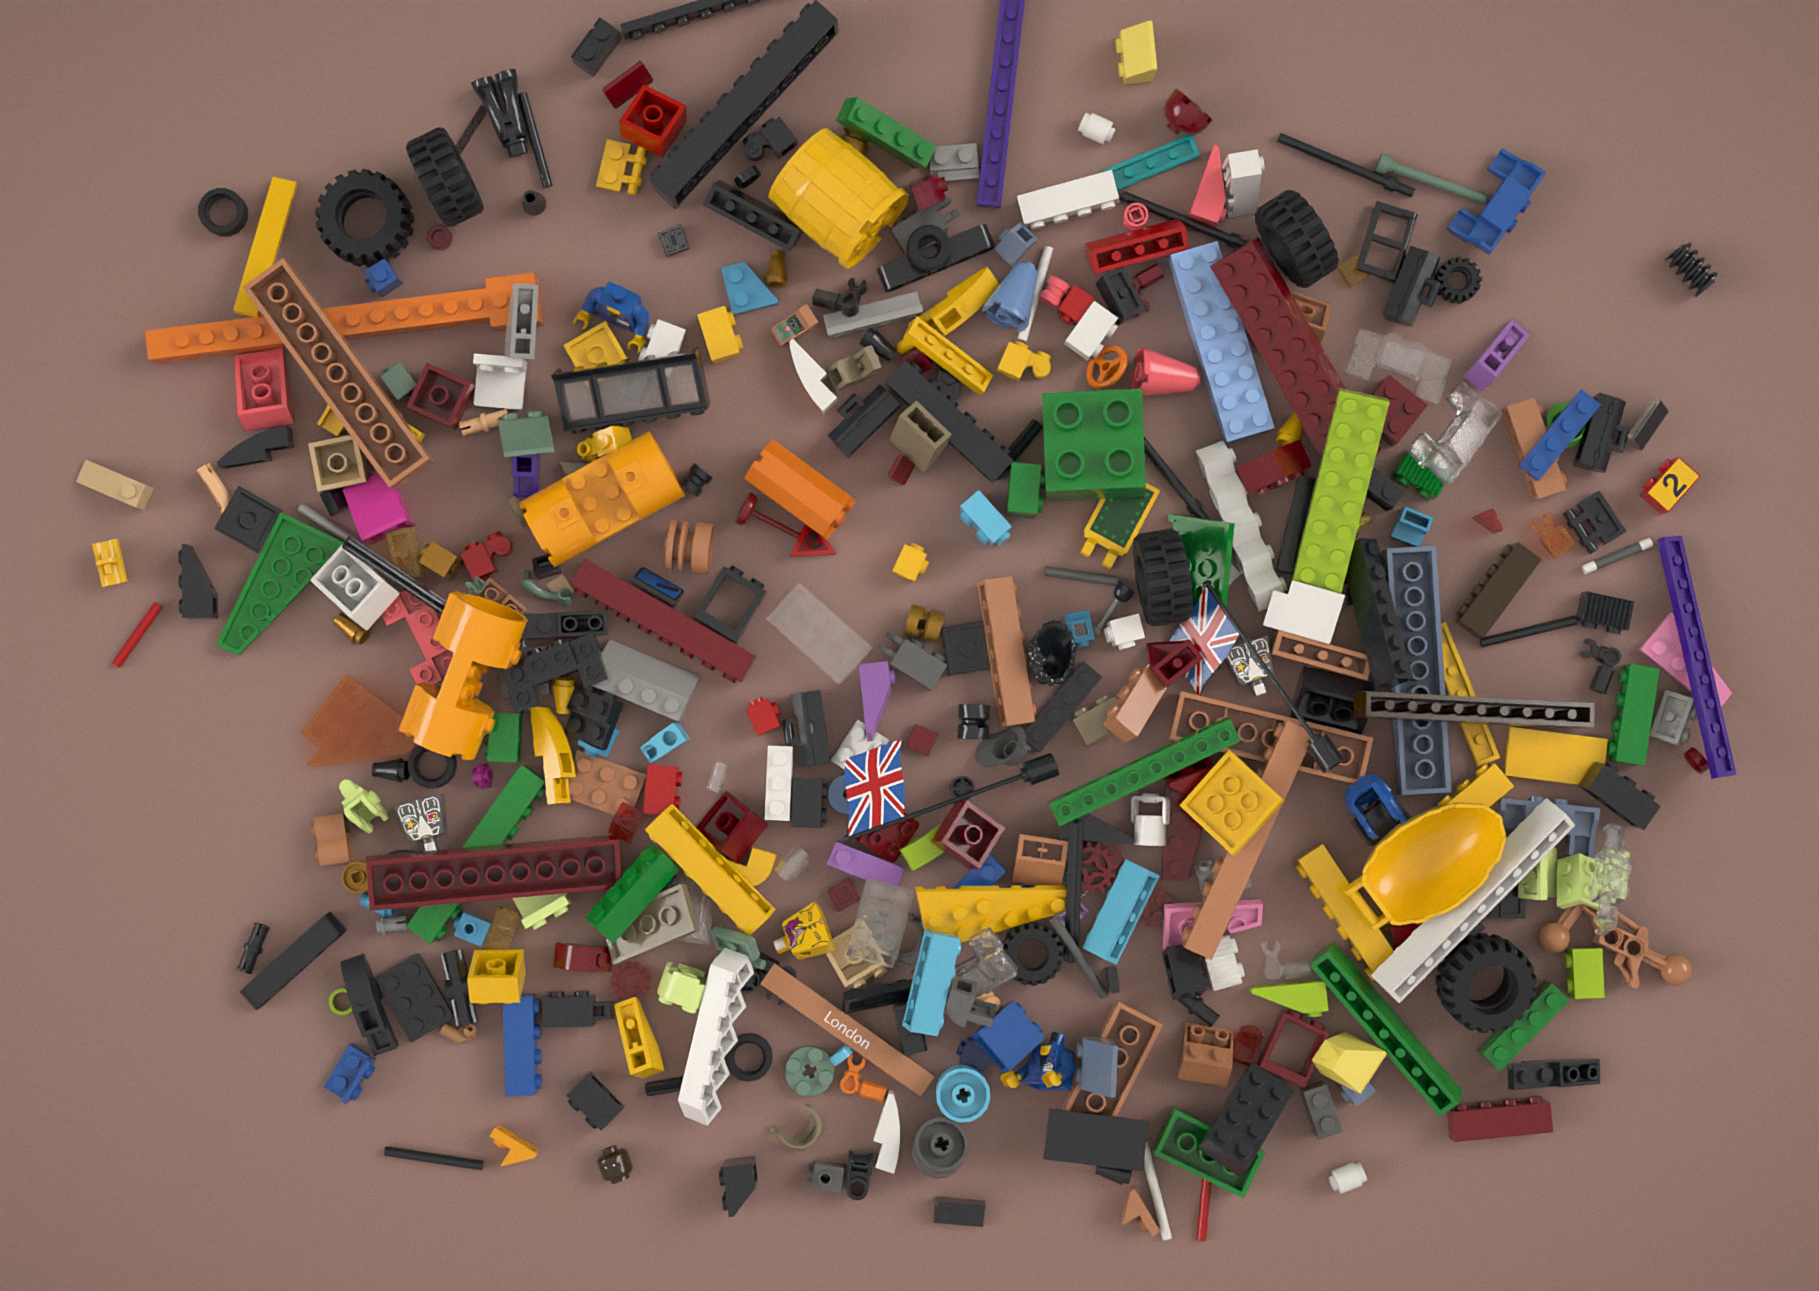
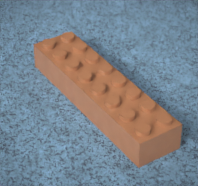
M1180 691L1177 694L1167 740L1176 741L1222 718L1229 717L1241 741L1219 752L1226 754L1228 750H1231L1238 757L1265 763L1266 760L1263 759L1267 747L1269 745L1273 746L1276 737L1273 734L1278 723L1283 724L1284 720H1288L1299 726H1302L1298 719ZM1306 722L1311 730L1315 732V735L1320 733L1324 736L1327 734L1344 760L1328 772L1323 773L1307 751L1298 769L1299 772L1349 784H1355L1359 781L1360 777L1365 776L1373 737Z

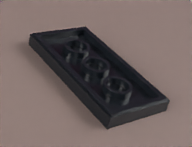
M1305 476L1297 478L1276 571L1293 574L1316 482L1314 478Z
M1049 1108L1043 1159L1143 1171L1149 1121Z

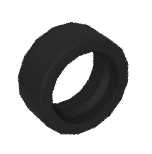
M215 188L208 191L201 198L198 205V216L201 223L213 234L230 237L239 233L245 227L248 220V208L245 201L234 191L227 188ZM221 198L232 200L237 208L235 220L227 226L214 224L209 216L211 205Z
M420 745L417 746L410 754L408 760V772L413 781L426 788L442 787L449 783L455 776L457 769L455 755L451 757L444 755L447 763L445 773L441 777L431 780L421 775L418 769L420 757L425 752L431 750Z
M741 1034L737 1037L738 1041L725 1056L726 1065L730 1073L737 1079L747 1082L755 1081L763 1077L771 1067L772 1049L767 1040L758 1034ZM744 1043H754L763 1051V1063L755 1071H743L735 1063V1051Z

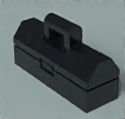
M1410 246L1383 311L1386 320L1412 327L1421 304L1433 307L1442 285L1440 282L1432 280L1440 261L1439 256ZM1425 286H1429L1426 298L1421 297Z
M880 384L863 401L853 393L837 409L844 420L828 434V437L849 458L900 408V403ZM858 404L861 408L850 417L847 413Z
M1598 393L1593 398L1601 406L1585 424L1584 435L1579 443L1573 466L1604 473L1606 472L1611 452L1623 453L1630 429L1619 426L1626 402L1616 397L1613 398V396ZM1616 431L1618 432L1616 443L1612 444L1613 434Z
M821 690L791 694L794 718L782 720L785 744H798L800 767L830 763ZM794 723L799 724V738H794Z

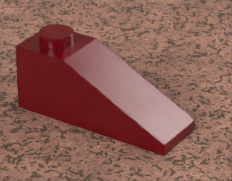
M938 172L910 181L919 211L945 199L944 192L949 191L945 178H939Z

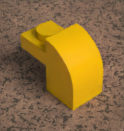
M753 847L747 865L731 860L728 861L752 886H756L765 881L771 874L777 854Z

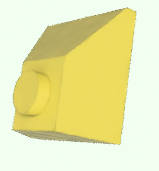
M1343 1032L1326 1039L1312 1061L1320 1074L1361 1094L1387 1053L1347 1032Z

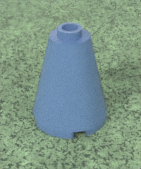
M1028 261L1016 263L984 303L982 312H987L986 318L989 321L1007 330L1011 326L1017 328L1016 332L1026 330L1029 325L1038 271L1032 263Z

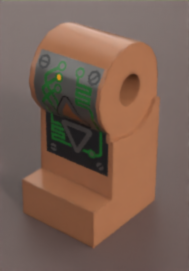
M805 304L797 312L787 317L786 320L774 326L770 331L780 347H784L792 339L797 340L820 325L809 306Z

